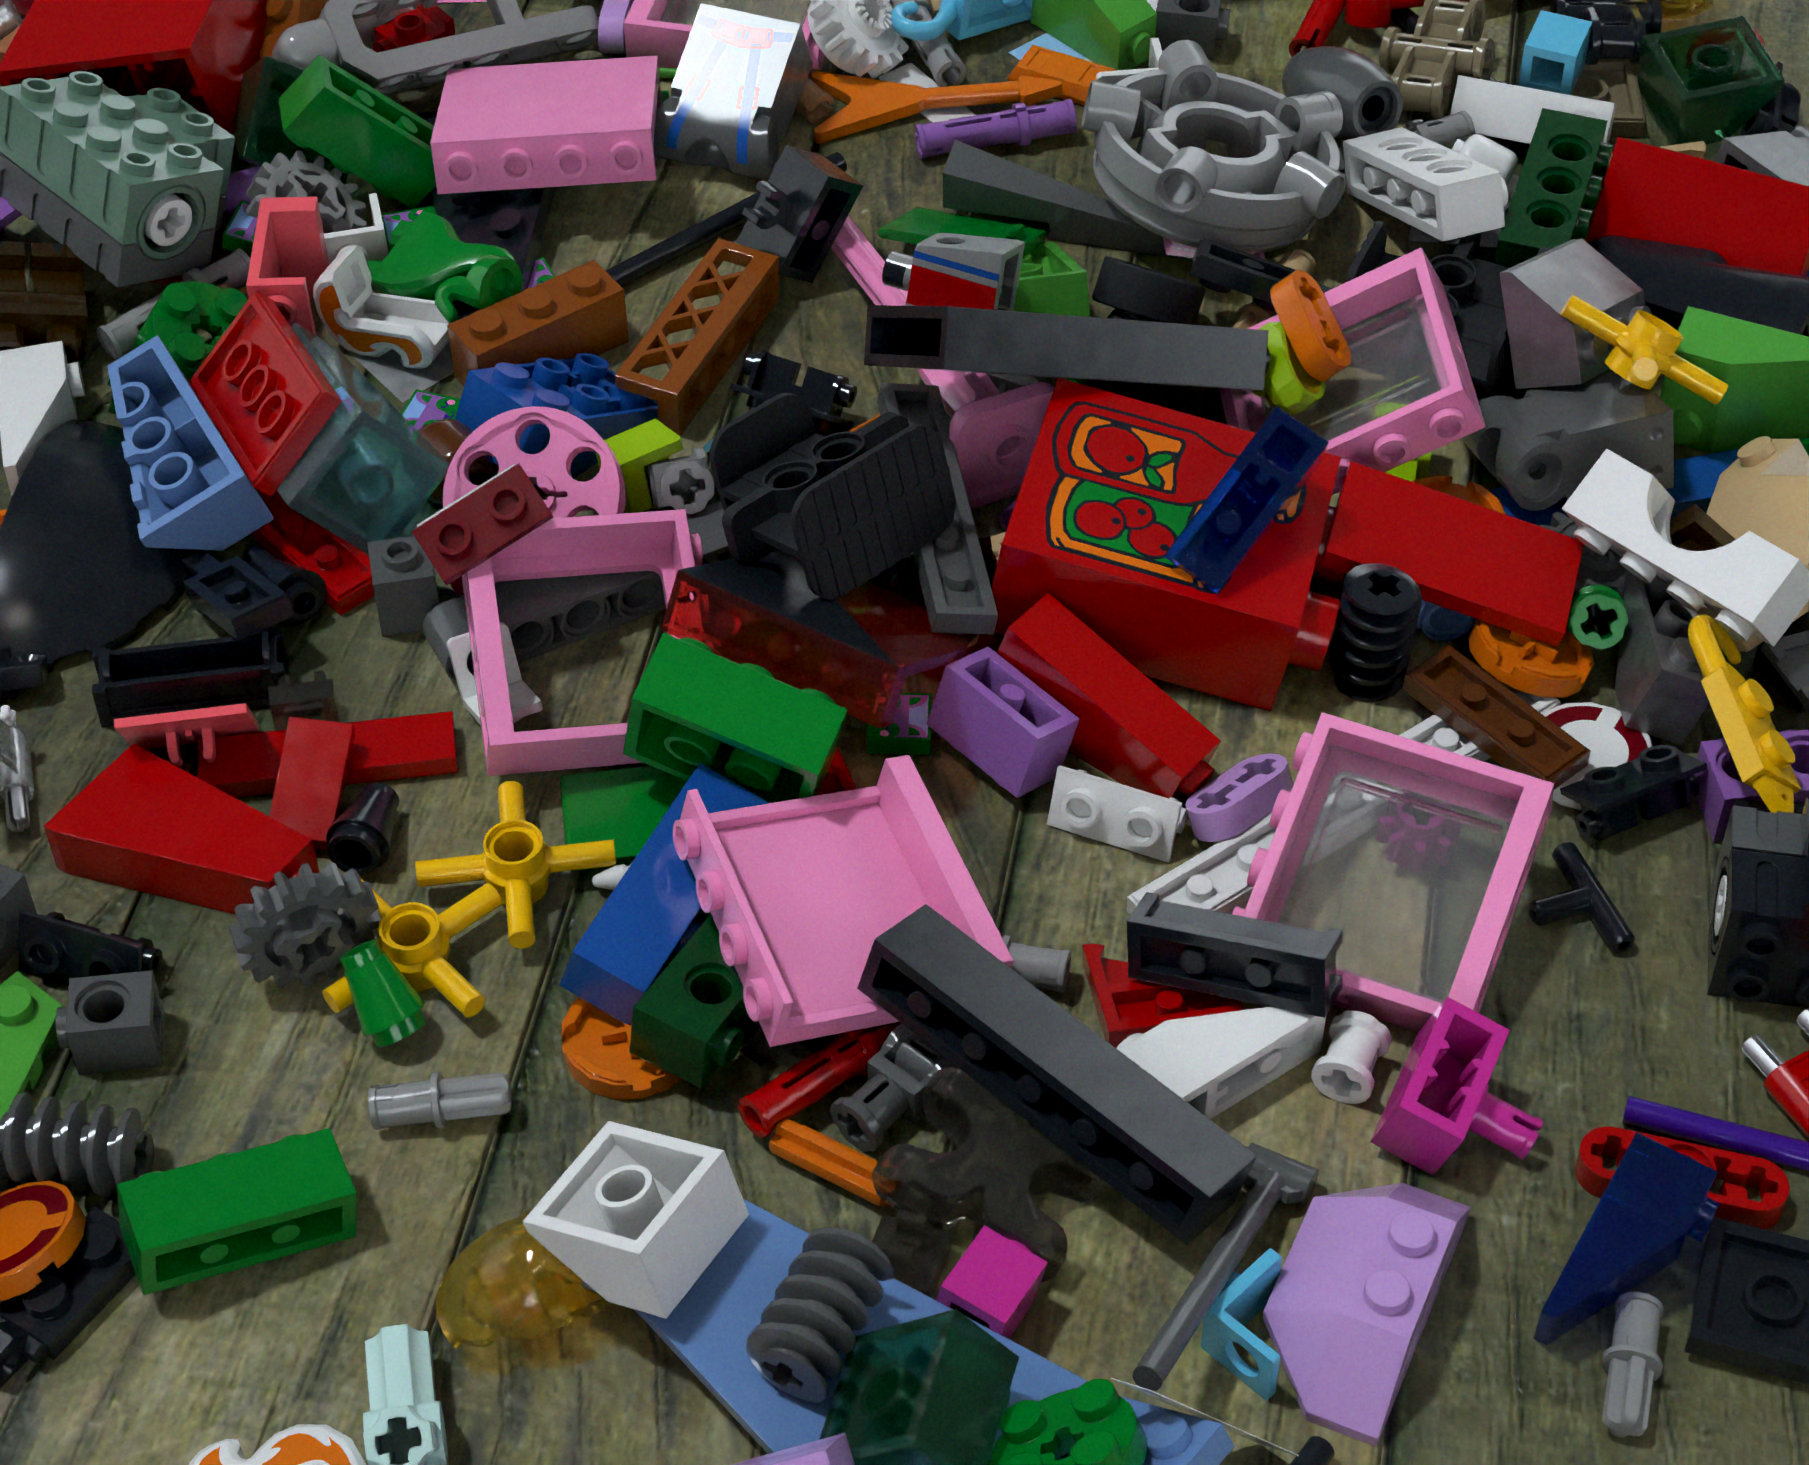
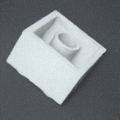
M608 1121L523 1220V1224L532 1237L606 1301L667 1319L748 1217L749 1213L724 1150Z

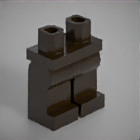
M0 241V351L62 341L68 363L84 361L88 323L83 280L84 261L73 254V251L66 244L31 243L27 291L24 242Z

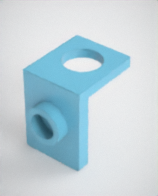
M1269 1248L1242 1274H1239L1237 1271L1232 1273L1204 1318L1201 1348L1266 1401L1276 1392L1280 1355L1248 1330L1245 1325L1266 1306L1279 1277L1282 1256L1272 1248ZM1233 1342L1238 1343L1251 1354L1259 1370L1249 1366L1239 1356Z

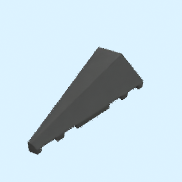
M954 140L943 170V208L1049 223V240L1193 261V258L1166 255L1162 236L1145 229L1129 219L1109 200Z

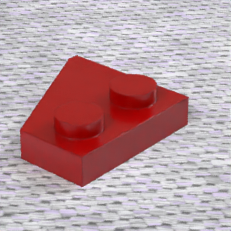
M1094 943L1082 945V965L1105 1040L1115 1048L1130 1035L1135 1033L1144 1034L1166 1020L1244 1010L1240 1000L1129 978L1128 962L1104 958V945Z

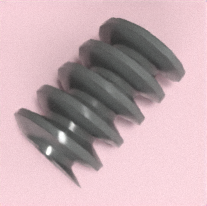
M21 1092L15 1096L9 1111L0 1120V1180L10 1176L11 1180L18 1184H26L36 1180L38 1182L53 1181L61 1185L64 1184L72 1192L82 1193L92 1188L94 1193L109 1197L117 1193L118 1183L137 1179L143 1174L152 1172L154 1161L153 1138L151 1134L141 1130V1115L135 1108L127 1109L118 1127L114 1126L113 1108L108 1104L98 1106L91 1123H89L87 1107L83 1101L75 1100L71 1102L65 1112L64 1119H62L59 1100L56 1097L48 1096L43 1099L36 1115H34L33 1097L29 1093Z
M833 1227L813 1230L803 1242L802 1253L790 1264L788 1277L776 1288L774 1300L763 1310L760 1325H757L747 1338V1353L752 1364L760 1374L776 1388L793 1398L808 1403H820L825 1400L829 1389L824 1378L833 1379L840 1374L843 1367L842 1359L838 1354H848L854 1349L856 1336L852 1330H861L867 1326L870 1315L866 1307H874L883 1297V1288L878 1281L893 1279L894 1269L888 1257L877 1245L861 1234Z

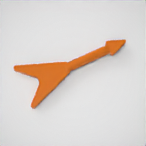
M815 71L812 73V81L832 97L848 104L814 128L815 142L819 144L920 113L925 109L1020 102L1029 106L1061 96L1063 93L1062 81L1022 75L1018 78L1019 81L923 88L917 85Z

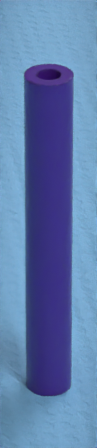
M1628 1096L1622 1123L1809 1171V1142Z

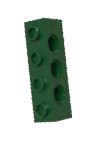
M1542 108L1505 217V227H1502L1498 238L1494 264L1511 268L1535 257L1541 247L1552 249L1573 239H1583L1586 241L1592 212L1596 209L1603 177H1606L1613 149L1612 144L1603 143L1607 120Z
M712 915L706 919L633 1007L629 1051L699 1088H702L718 1066L724 1069L730 1066L741 1048L744 1033L753 1022L760 1024L759 1021H752L746 1011L743 985L735 967L728 966L723 959L719 944V931Z

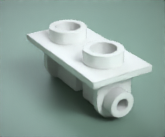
M1059 765L1057 767L1047 825L1169 863L1176 833H1182L1188 813L1187 809L1182 807V803L1178 802V799L1172 797L1168 799L1087 774V771L1081 769L1077 771Z

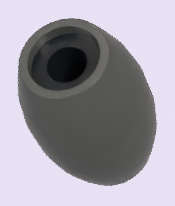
M1335 46L1304 49L1290 59L1283 73L1282 88L1286 97L1329 91L1338 98L1343 111V124L1340 133L1335 138L1348 140L1394 129L1401 117L1403 99L1393 79L1372 59L1353 50Z

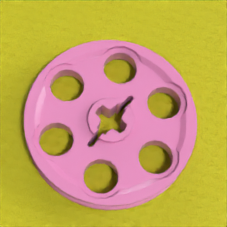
M532 406L509 410L496 415L477 427L456 451L449 465L443 487L444 508L478 487V485L472 484L469 479L470 466L475 459L490 455L498 461V474L511 465L519 463L533 485L537 484L545 494L553 495L548 496L547 500H543L552 513L553 518L574 517L582 510H593L599 515L622 514L625 511L626 502L623 473L609 445L590 425L568 412L549 407ZM534 424L547 426L550 432V440L547 447L540 453H524L520 447V437L523 431ZM593 451L599 454L601 459L599 473L593 479L586 482L573 479L570 472L573 459L579 453Z

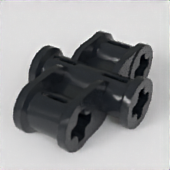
M1552 0L1550 12L1592 21L1585 61L1587 65H1596L1599 60L1629 59L1632 65H1640L1644 59L1646 42L1657 43L1660 38L1662 27L1661 0H1566V2L1565 0Z

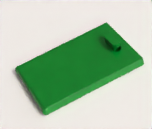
M921 207L910 210L878 229V236L880 238L915 245L936 233L1020 240L1025 242L1023 256L1045 242L1046 236L1045 230L1025 227L1023 224L1013 225Z
M653 766L562 775L560 777L565 845L614 839L616 865H630L687 781Z

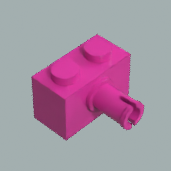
M1447 996L1418 1032L1370 1142L1432 1176L1464 1141L1468 1129L1515 1154V1157L1523 1160L1534 1145L1539 1135L1536 1131L1542 1128L1543 1120L1536 1116L1533 1117L1488 1093V1081L1510 1030Z

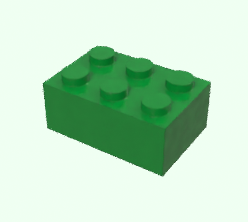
M663 633L631 700L623 754L688 781L699 763L769 803L817 796L831 766L848 709L836 705L831 697L821 691L809 688L800 690L776 680L769 671L751 663L740 665L718 656L707 645L692 638L678 639Z

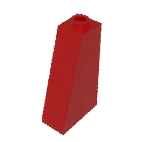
M1049 592L1008 627L997 654L1080 719L1068 752L1123 785L1168 799L1170 797L1177 799L1182 793L1189 798L1193 793L1204 787L1213 776L1215 769L1209 765V762L1221 740Z
M134 743L44 825L56 867L66 874L236 914L234 909L237 905L254 903L250 889L254 886L266 889L275 886L274 874L279 871L284 873L288 879L298 876V871L302 864L309 863L312 873H320L312 839Z

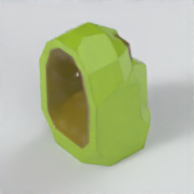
M1268 322L1258 329L1268 330L1267 347L1270 353V364L1268 371L1265 373L1264 390L1252 391L1254 395L1266 398L1268 404L1275 408L1277 412L1295 415L1309 409L1323 397L1325 381L1321 382L1314 379L1302 367L1281 322Z

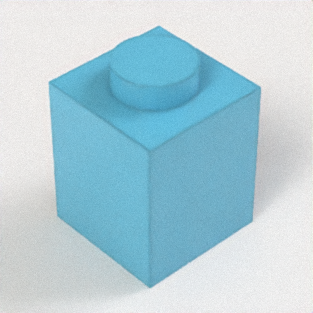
M1541 10L1524 45L1518 86L1572 95L1585 66L1592 21Z

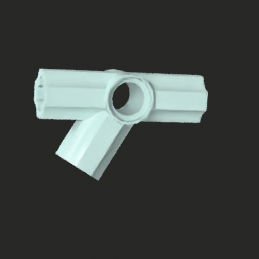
M408 1324L383 1327L376 1336L365 1340L370 1411L363 1413V1437L368 1465H449L441 1401H436L429 1332L413 1329Z

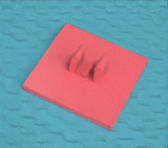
M246 703L114 719L116 731L130 746L134 743L143 749L167 747L168 757L171 763L177 767H181L183 764L180 745L198 743V739H202L203 757L208 763H214L217 754L215 737L262 732L261 725Z

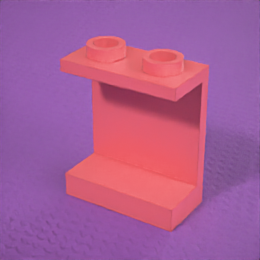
M317 196L261 198L246 283L248 298L258 291L272 299L321 370L322 364L309 299L313 298L314 284L329 266Z

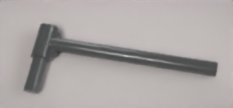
M1251 1143L1249 1147L1245 1146L1257 1155L1244 1182L1246 1188L1251 1190L1134 1369L1133 1380L1137 1386L1152 1391H1157L1161 1387L1277 1202L1280 1201L1285 1204L1298 1203L1305 1206L1315 1188L1319 1169L1254 1143Z

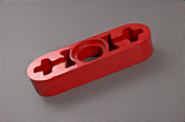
M1610 1126L1593 1129L1584 1136L1575 1164L1577 1181L1584 1190L1595 1197L1710 1222L1711 1216L1761 1229H1768L1779 1221L1790 1191L1789 1181L1785 1173L1769 1160ZM1611 1156L1616 1158L1617 1170L1603 1168L1602 1157ZM1642 1162L1651 1164L1647 1179L1639 1177ZM1670 1167L1686 1168L1698 1177L1701 1185L1692 1190L1677 1189L1666 1182L1662 1171ZM1716 1178L1723 1179L1720 1189L1721 1195L1712 1193ZM1752 1186L1759 1189V1197L1762 1200L1753 1201L1748 1199V1192L1745 1187Z

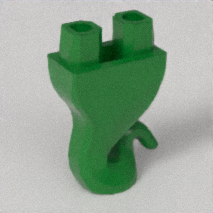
M425 210L419 214L414 222L401 220L390 233V245L393 248L383 261L369 260L367 262L372 276L371 287L373 292L432 300L449 324L458 319V312L453 305L455 301L459 300L482 310L520 293L523 286V275L514 257L506 249L496 245L465 243L461 241L449 221L442 216Z

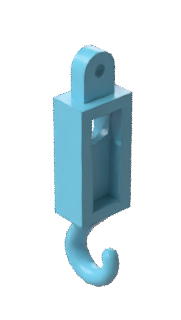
M942 0L937 15L934 19L926 22L905 18V16L913 15L918 11L917 3L908 1L894 7L890 12L892 15L890 20L895 32L911 40H933L941 36L945 31H948L956 39L962 40L1030 20L1032 17V0Z

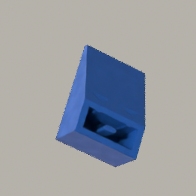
M578 353L575 358L558 360L538 358L536 362L517 365L501 362L492 368L469 370L455 417L456 420L467 425L473 432L487 420L509 410L532 406L549 407L568 412L590 425L603 440L656 418L659 420L658 403L656 400L616 388V373L609 369V363L605 359L589 353ZM534 424L526 428L520 437L521 450L527 454H536L543 451L550 440L548 427L542 424ZM584 451L573 459L570 467L573 479L598 463L595 452ZM492 456L493 462L499 466L497 459Z

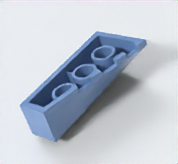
M158 335L107 365L116 416L122 425L125 441L121 442L124 459L130 466L133 484H130L132 501L138 509L140 523L137 524L139 538L145 547L223 551L274 519L189 381Z

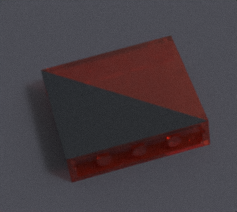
M780 549L773 551L753 564H745L732 558L678 570L661 626V630L680 639L692 638L707 645L714 654L740 665L743 663L758 665L769 671L776 680L800 690L809 688L821 691L831 697L836 705L848 709L847 714L878 728L892 724L907 676L921 672L941 681L946 665L986 647H990L994 651L998 639L989 634L957 635L954 633H932L925 606L867 581L843 597L834 600L823 599L809 589L801 559ZM690 592L694 596L693 601L690 599Z

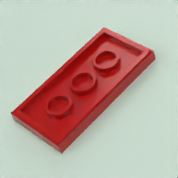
M1617 137L1586 242L1614 235L1702 248L1718 253L1729 265L1807 276L1809 269V186Z
M258 291L251 295L190 380V384L254 488L270 497L273 496L342 402L274 301Z
M1351 461L1343 478L1320 564L1344 573H1348L1354 567L1366 563H1382L1396 567L1411 576L1419 586L1422 600L1558 646L1565 635L1584 544L1578 539Z

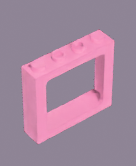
M686 509L552 518L462 575L487 776L643 763L623 754L628 723L514 732L494 583L513 580L653 571L662 580L670 635L678 639L692 638L707 645L714 654L720 656L718 641L716 639L707 640L705 623L711 622L712 615L709 588L707 585L698 586L697 578L679 571L680 569L702 565L701 539L699 533H689Z

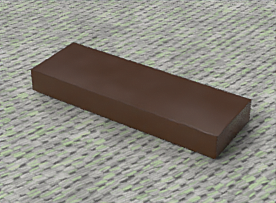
M1447 645L1405 674L1403 685L1405 692L1506 769L1554 783L1555 790L1588 766L1591 750L1452 646Z

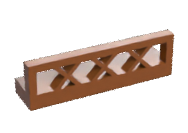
M718 238L615 374L616 388L656 400L658 403L659 421L681 437L780 300L779 256ZM723 261L746 267L743 271L720 276L717 271ZM712 295H718L720 299L718 305L695 310L692 305L694 300ZM693 329L695 333L693 339L669 345L666 339L669 334ZM664 363L669 368V372L662 381L639 374L644 368Z

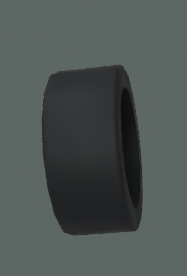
M1105 256L1092 299L1104 305L1155 322L1195 325L1206 289L1174 276Z

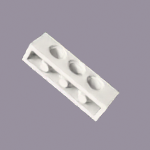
M1402 127L1343 141L1348 194L1443 242L1505 227L1504 207L1508 202V191L1500 171Z

